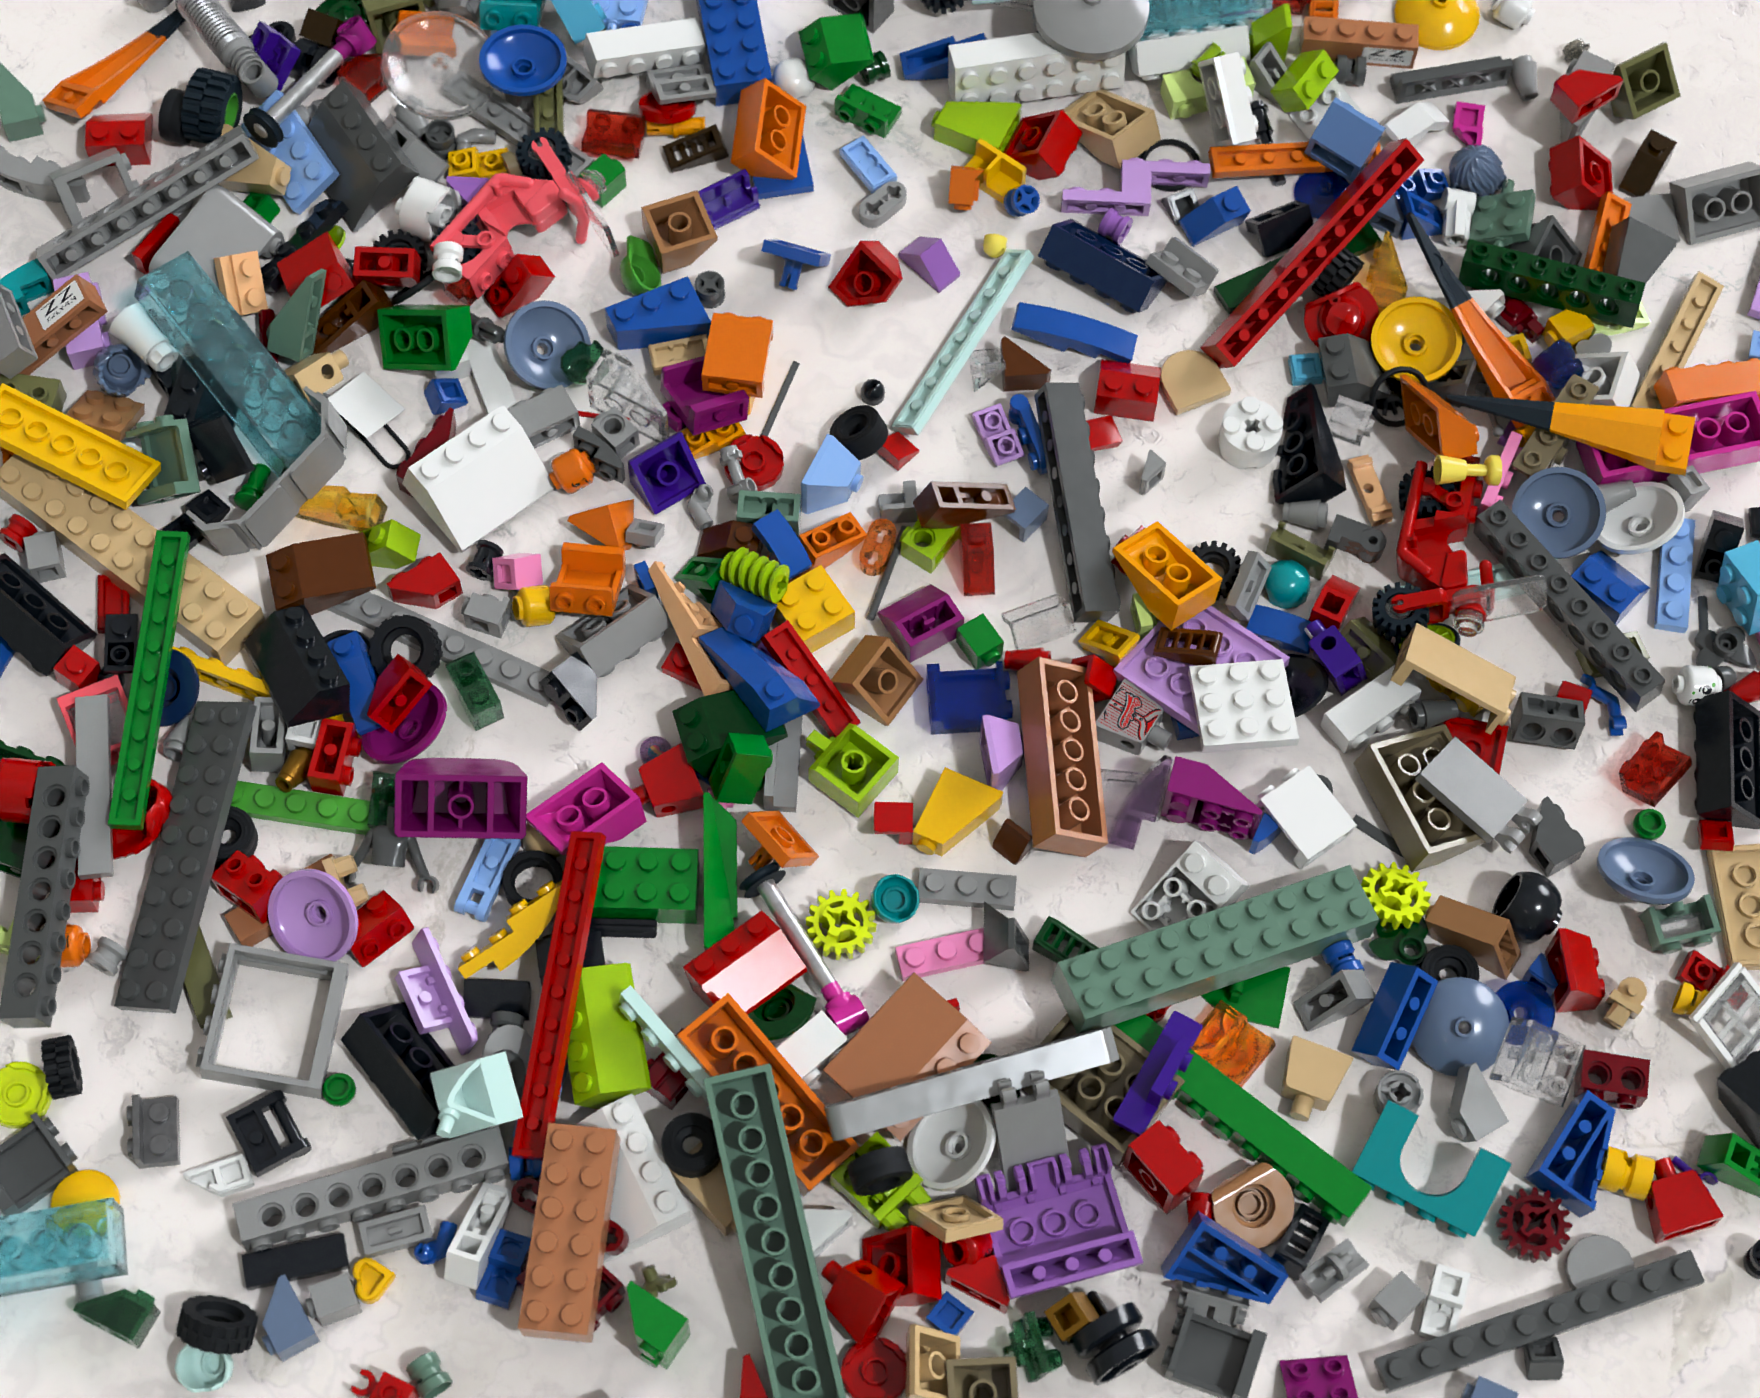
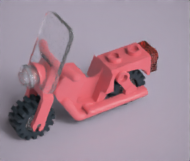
M539 127L540 132L536 133L535 129L530 131V137L524 134L522 136L523 142L518 141L516 156L525 177L505 173L493 175L451 222L445 224L446 228L443 230L440 227L437 230L439 235H433V242L429 245L432 254L434 253V246L443 241L458 243L464 249L463 261L460 263L463 267L462 278L455 283H443L445 287L444 292L452 301H461L471 306L498 278L515 256L507 238L509 231L513 227L521 224H532L537 232L542 233L567 214V207L576 216L578 221L575 235L577 243L583 244L586 242L590 223L612 257L619 256L612 232L594 204L599 199V194H603L607 190L605 185L606 179L597 170H584L581 174L582 178H577L572 170H569L568 166H572L571 158L573 157L565 136L559 130L555 132L554 128L549 127L548 132H546L545 127ZM476 216L478 222L476 224L473 223L471 226L470 222Z

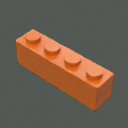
M1752 358L1747 361L1734 363L1732 361H1725L1720 364L1707 366L1705 364H1698L1690 368L1681 369L1679 367H1671L1662 373L1653 387L1662 409L1756 391L1760 400V360Z

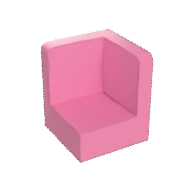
M517 553L492 558L495 589L519 590L522 587L543 584L541 554Z

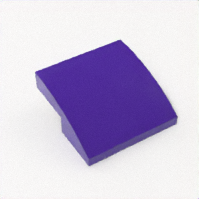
M259 21L251 37L254 51L276 75L278 79L277 90L281 91L301 50L278 31Z

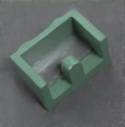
M1710 894L1703 895L1693 903L1683 904V901H1678L1670 904L1666 909L1657 911L1655 906L1648 907L1638 916L1644 924L1652 951L1662 949L1663 954L1682 950L1681 945L1693 943L1694 948L1713 943L1712 938L1722 931Z

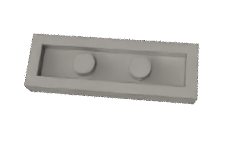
M920 868L918 884L920 903L984 908V902H986L995 909L1014 911L1017 876Z

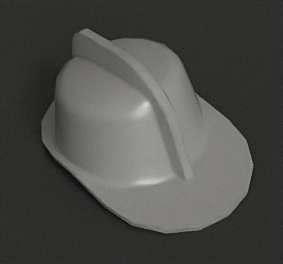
M504 1025L495 1029L489 1035L482 1058L506 1052L518 1099H520L523 1094L532 1037L525 1029L517 1025Z

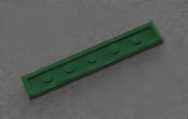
M1368 221L1344 248H1347L1358 257L1380 247L1382 240ZM1283 256L1215 286L1214 293L1228 314L1235 310Z

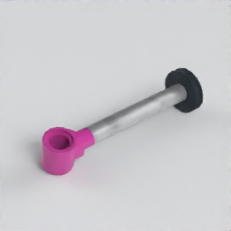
M777 862L768 864L749 875L740 884L739 889L746 890L745 898L761 895L827 1001L825 1014L847 1036L864 1026L869 1020L868 1013L855 994L851 995L850 992H843L778 888L777 884L784 878L785 870H779L780 865Z

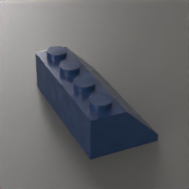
M1074 219L1053 224L1038 254L1040 258L1046 260L1045 265L1057 271L1062 269L1071 274L1070 279L1081 285L1087 283L1095 288L1096 294L1106 299L1113 298L1121 303L1120 307L1130 313H1139L1148 309L1168 282L1163 276L1145 264L1147 260Z

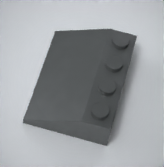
M343 80L321 101L307 128L340 174L325 191L332 200H341L348 207L349 210L343 217L352 230L357 232L419 175V172L362 91Z

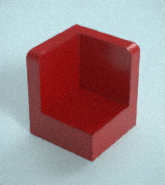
M1095 654L1072 659L1071 664L1087 667L1084 683L1092 688L1094 703L1111 699L1114 695L1117 680L1113 672L1114 667Z
M874 802V833L899 835V844L912 845L913 803Z

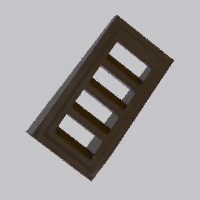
M716 124L662 146L672 173L729 157L723 137ZM714 142L715 145L710 147L709 143ZM703 145L704 150L699 152L697 146ZM691 148L693 155L688 156L686 149ZM676 151H680L682 159L677 161L674 153Z

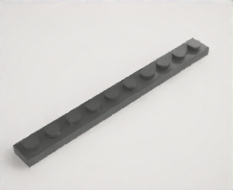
M1688 1250L1381 1356L1374 1360V1364L1386 1394L1697 1287L1702 1285L1705 1280L1692 1251Z

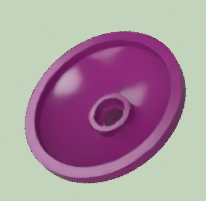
M432 685L393 733L381 727L363 734L362 745L365 752L374 761L381 764L401 763L421 754L434 742L443 727L447 713V703L443 693L435 685Z

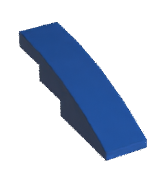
M1023 302L1017 304L1011 330L1062 352H1065L1070 347L1095 359L1102 354L1118 362L1130 363L1133 359L1138 337L1136 334L1086 316Z

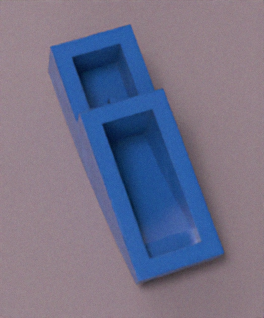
M984 33L960 41H956L954 36H950L899 53L904 77L906 80L947 79L948 45L987 40Z

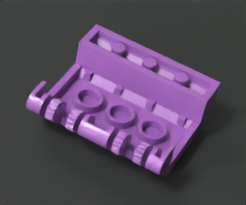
M1105 1143L1090 1147L1093 1166L1091 1165L1087 1149L1082 1148L1078 1150V1159L1082 1173L1073 1176L1070 1159L1066 1153L1058 1155L1061 1175H1059L1054 1156L1025 1164L1028 1183L1026 1182L1022 1166H1014L1013 1175L1017 1187L1016 1191L1007 1193L1005 1176L1001 1170L993 1172L996 1192H994L989 1173L979 1175L974 1179L978 1202L1003 1218V1230L991 1232L990 1234L993 1242L992 1253L996 1256L1010 1299L1143 1264L1134 1231L1128 1230L1111 1176L1113 1164Z

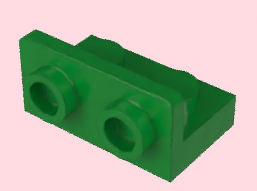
M853 83L843 96L838 94L835 98V115L845 122H851L863 128L869 134H876L884 139L902 114V107Z

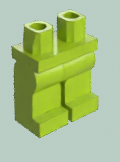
M877 1131L855 1152V1156L852 1154L831 1174L830 1185L839 1193L842 1192L865 1217L871 1220V1223L877 1229L883 1226L887 1231L906 1227L909 1224V1220L899 1211L905 1203L911 1207L929 1203L932 1199L922 1187L923 1179L913 1169L912 1178L892 1190L869 1196H859L854 1192L852 1181L847 1171L848 1164L868 1152L891 1147Z

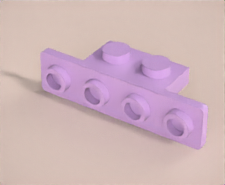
M428 927L421 928L412 942L421 967L399 971L395 980L419 1034L449 1028L460 1054H468L478 1040L477 1029L474 1023L470 1022L464 1008V1000L453 984L451 971L441 957L437 940L432 937Z

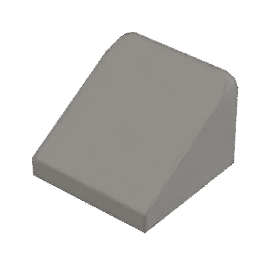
M1151 449L1148 452L1139 489L1141 495H1145L1164 478L1166 462Z

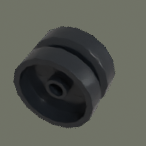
M1133 1302L1123 1304L1098 1317L1076 1333L1070 1340V1345L1078 1358L1088 1359L1093 1357L1089 1361L1086 1371L1094 1385L1107 1383L1128 1372L1152 1355L1160 1346L1150 1329L1137 1330L1141 1325L1143 1316Z

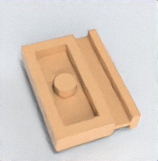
M257 251L214 258L222 306L226 318L268 309Z

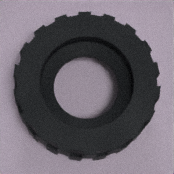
M404 614L403 616H391V619H385L381 622L382 624L376 627L373 637L370 638V649H368L372 660L370 662L376 668V672L381 675L393 660L391 655L393 642L402 635H411L418 640L421 648L420 656L413 664L422 670L427 678H431L435 674L436 668H439L441 664L439 663L440 658L443 656V651H441L442 641L439 639L436 629H433L431 624L420 618Z
M213 1295L190 1297L182 1303L176 1335L181 1338L182 1342L204 1352L227 1355L240 1354L245 1350L248 1351L252 1346L258 1315L248 1305L242 1304L237 1300L227 1299L226 1297H216Z

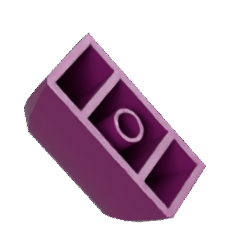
M421 758L411 760L404 764L395 774L394 833L397 837L523 839L526 836L528 776L516 764L498 759Z

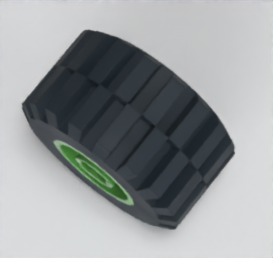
M203 67L198 68L193 73L186 86L181 107V124L185 138L209 144L221 137L224 124H229L233 128L239 125L243 92L241 81L237 75Z

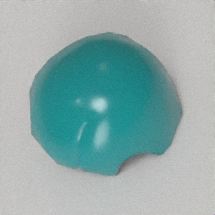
M1292 559L1279 560L1270 565L1272 568L1263 587L1268 594L1269 602L1284 609L1297 608L1306 602L1310 593V576L1306 568Z
M892 874L881 878L871 892V907L875 911L876 916L892 924L901 923L912 918L920 904L919 891L912 880L899 874Z

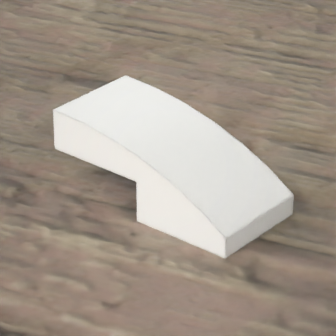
M1440 1264L1436 1265L1419 1327V1336L1434 1339L1456 1331L1471 1273Z

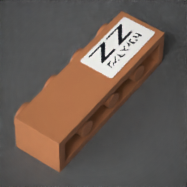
M1304 16L1300 33L1299 54L1301 52L1324 49L1333 63L1336 62L1337 54L1352 59H1355L1357 56L1367 57V65L1413 69L1418 51L1419 25Z
M76 274L22 317L37 353L38 360L18 374L30 375L108 312L93 284Z

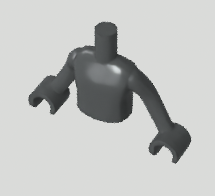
M388 806L386 825H378L375 828L369 829L361 846L354 855L357 868L369 853L371 847V864L405 867L406 852L409 847L410 855L420 877L417 889L419 892H422L423 884L428 879L433 883L432 893H436L439 889V881L434 876H430L416 838L397 837L395 835V807ZM356 872L349 874L348 882L352 884L356 879Z

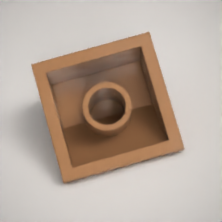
M698 190L641 207L643 229L653 248L662 274L691 265L718 240Z
M873 635L864 636L831 679L848 703L884 726H889L924 680L889 637Z

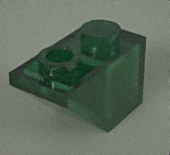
M474 651L445 664L459 700L475 731L504 718L501 701Z

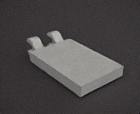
M1456 736L1415 778L1418 783L1486 843L1489 844L1494 838L1510 854L1526 837L1524 833L1528 835L1543 819L1538 811L1525 808L1523 805L1528 800ZM1512 820L1519 829L1508 827L1506 824Z
M1043 1070L1030 1073L1033 1094L1017 1098L1016 1089L1012 1087L1010 1078L997 1081L1000 1102L991 1104L996 1129L1001 1170L1005 1176L1007 1193L1017 1190L1013 1175L1014 1166H1022L1026 1182L1028 1183L1026 1163L1054 1156L1059 1175H1061L1058 1155L1066 1153L1069 1157L1060 1095L1057 1089L1050 1090L1049 1081L1045 1079Z

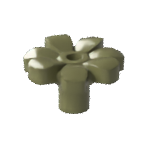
M654 1265L641 1269L645 1279L641 1288L655 1297H658V1292H665L678 1284L675 1277L671 1278L670 1275L658 1276Z

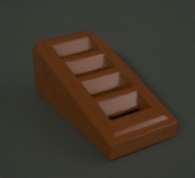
M1160 627L1153 655L1196 666L1216 664L1223 633L1184 628L1170 630L1168 627ZM1167 638L1173 640L1171 647H1164ZM1179 641L1185 643L1184 648H1177ZM1191 644L1197 645L1196 649H1190Z

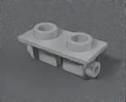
M1182 1281L1181 1290L1187 1292V1294H1179L1177 1306L1183 1308V1312H1186L1189 1306L1194 1308L1193 1313L1206 1317L1208 1307L1212 1306L1215 1307L1212 1320L1235 1327L1237 1324H1244L1247 1312L1242 1311L1241 1307L1249 1309V1299L1230 1295L1225 1291L1209 1287H1198L1193 1283Z

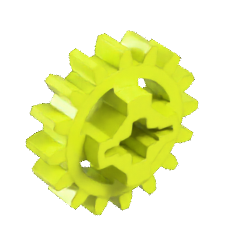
M1392 862L1390 868L1380 863L1377 870L1369 869L1367 876L1362 880L1361 886L1376 914L1381 919L1382 927L1387 922H1390L1394 930L1398 929L1400 923H1403L1408 929L1413 921L1416 923L1421 921L1430 906L1428 901L1431 893L1425 891L1428 885L1427 881L1419 882L1417 880L1420 875L1418 871L1413 874L1408 873V865H1405L1401 870L1397 868L1396 862ZM1379 884L1378 892H1375V886ZM1412 899H1414L1413 907L1410 906Z
M842 889L841 896H836L833 890H829V899L827 900L819 895L817 897L819 906L810 905L809 913L812 916L806 917V926L810 927L807 929V934L810 938H815L813 944L816 949L821 946L824 947V957H827L830 952H834L836 960H840L842 953H846L849 959H853V951L855 949L863 954L865 952L864 942L872 944L873 935L871 933L876 932L877 924L871 922L875 919V911H867L869 901L864 900L860 903L858 892H855L852 897H848L846 889ZM856 912L861 917L863 926L860 925L859 921L855 920ZM842 921L847 923V925L842 924L840 928L836 927V925H840ZM819 923L822 924L823 928L827 929L826 937L821 932Z

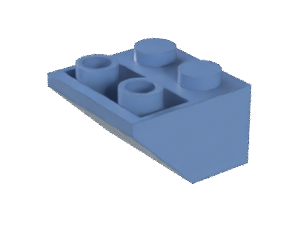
M1335 97L1311 136L1304 153L1348 181L1353 182L1370 161L1385 127L1381 126L1376 120L1368 118L1355 110L1350 104Z

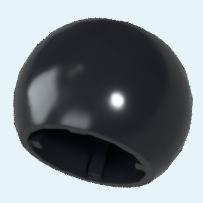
M1518 872L1507 881L1500 891L1492 914L1510 920L1514 937L1517 941L1536 942L1544 935H1550L1558 926L1562 917V910H1560L1562 898L1559 890L1547 877L1535 872Z

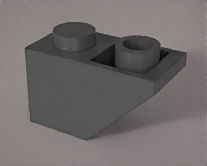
M1547 796L1542 799L1537 809L1543 819L1533 828L1529 853L1545 875L1550 877L1579 860L1586 847L1584 846L1581 834L1577 830L1572 829L1565 820L1561 807L1553 804Z

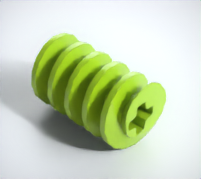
M740 547L736 552H729L721 562V579L725 582H730L736 587H741L745 591H751V593L761 596L766 600H771L775 604L783 598L787 591L790 569L785 564L779 565V562L775 560L769 561V558L764 555L759 557L757 552H749V549L745 547Z

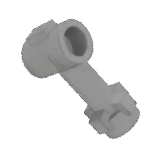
M730 445L719 451L721 455L719 460L721 466H728L734 485L727 488V495L732 503L737 504L739 490L757 491V486L750 477L744 479L739 464L743 457L742 452L738 450L737 445Z

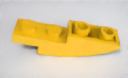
M551 880L536 890L538 896L528 903L525 899H522L508 909L511 914L506 917L511 930L508 932L505 928L498 930L488 938L490 941L488 945L480 950L475 946L460 956L462 962L459 963L458 969L463 977L467 979L492 961L501 972L527 951L542 934L557 910L562 880L556 884Z

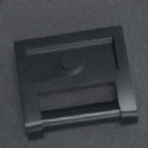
M282 1090L272 1092L226 1117L257 1178L293 1158L307 1154L312 1149L309 1140L303 1138L285 1104L287 1099ZM268 1110L274 1111L291 1143L282 1149L263 1114Z

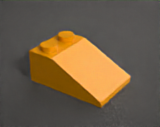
M1158 521L1113 547L1112 552L1148 610L1170 630L1175 629L1215 603L1222 578Z

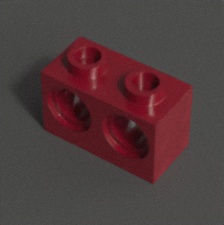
M1583 1049L1576 1059L1574 1097L1589 1090L1604 1102L1616 1104L1618 1108L1625 1110L1640 1108L1648 1098L1650 1060ZM1592 1073L1599 1076L1602 1084L1593 1083L1589 1079L1588 1074ZM1621 1079L1630 1080L1634 1084L1635 1090L1624 1087Z

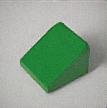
M250 192L243 201L269 223L280 212L279 206L267 194Z

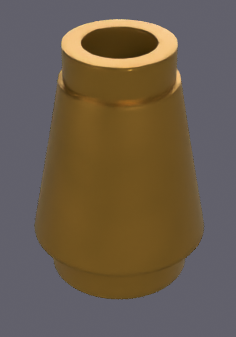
M299 747L289 753L278 777L275 779V784L281 791L291 792L292 789L307 779L313 752L305 747Z

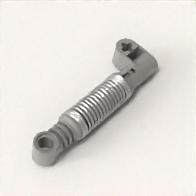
M173 0L137 1L148 12L156 13L163 10ZM175 0L176 8L182 17L196 31L218 60L227 68L233 69L256 97H269L277 89L278 79L276 75L257 55L251 39L237 25L219 1Z

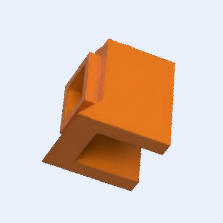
M951 167L948 203L954 204V209L971 210L973 202L978 201L980 179L977 177L984 171V168Z

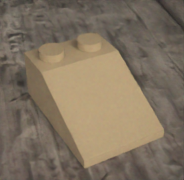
M1104 89L1086 93L1063 110L1083 132L1079 142L1100 161L1118 169H1121L1122 160L1136 158L1161 139L1153 109Z

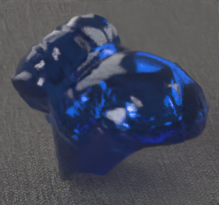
M1565 338L1557 340L1533 360V363L1530 362L1534 369L1548 381L1550 387L1555 390L1564 388L1573 374L1582 377L1584 373L1583 363L1579 358L1575 357L1571 343Z

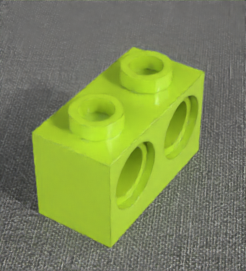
M918 519L913 527H906L900 537L901 556L932 574L966 530V524L948 529L922 528ZM924 542L927 543L929 546L919 547L916 544Z

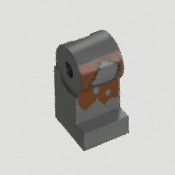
M1337 514L1324 549L1328 551L1329 546L1356 555L1362 562L1370 564L1380 559L1387 540L1380 530Z

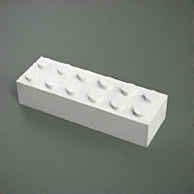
M1039 32L948 45V88L952 101L1017 103L1088 93L1101 89L1124 87L1126 52L1104 60L1076 59L1052 48L1041 37Z

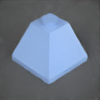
M826 435L801 482V512L805 514L847 502L852 492L857 493L862 485L864 476L861 475V462L833 435Z

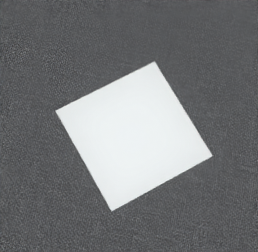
M362 372L327 398L335 410L366 438L370 437L405 410L365 372Z

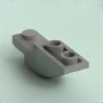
M0 145V186L26 197L61 203L48 175L61 169L56 162L52 160L46 161L36 156L30 163L22 156L16 157L8 153ZM81 176L67 182L76 203H84L90 200L91 197L86 186L87 183Z

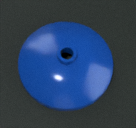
M513 25L495 32L485 41L479 54V66L484 79L496 90L513 96H531L549 90L560 81L567 67V55L561 40L547 29L534 25Z

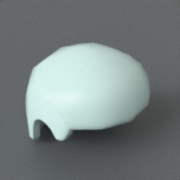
M186 1344L177 1355L175 1371L178 1381L187 1390L194 1393L208 1392L223 1387L232 1376L234 1362L231 1355L204 1352Z

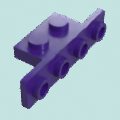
M1178 1011L1172 1013L1114 1115L1113 1122L1137 1136L1146 1131L1164 1098L1170 1100L1176 1090L1178 1082L1174 1079L1179 1070L1185 1073L1194 1057L1189 1052L1203 1028L1200 1023Z

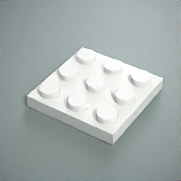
M1283 659L1189 666L1188 676L1203 753L1298 745L1299 735Z

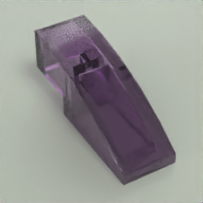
M1164 755L1135 783L1124 799L1113 821L1108 835V843L1134 850L1142 819L1151 822L1156 821L1173 761L1170 756Z

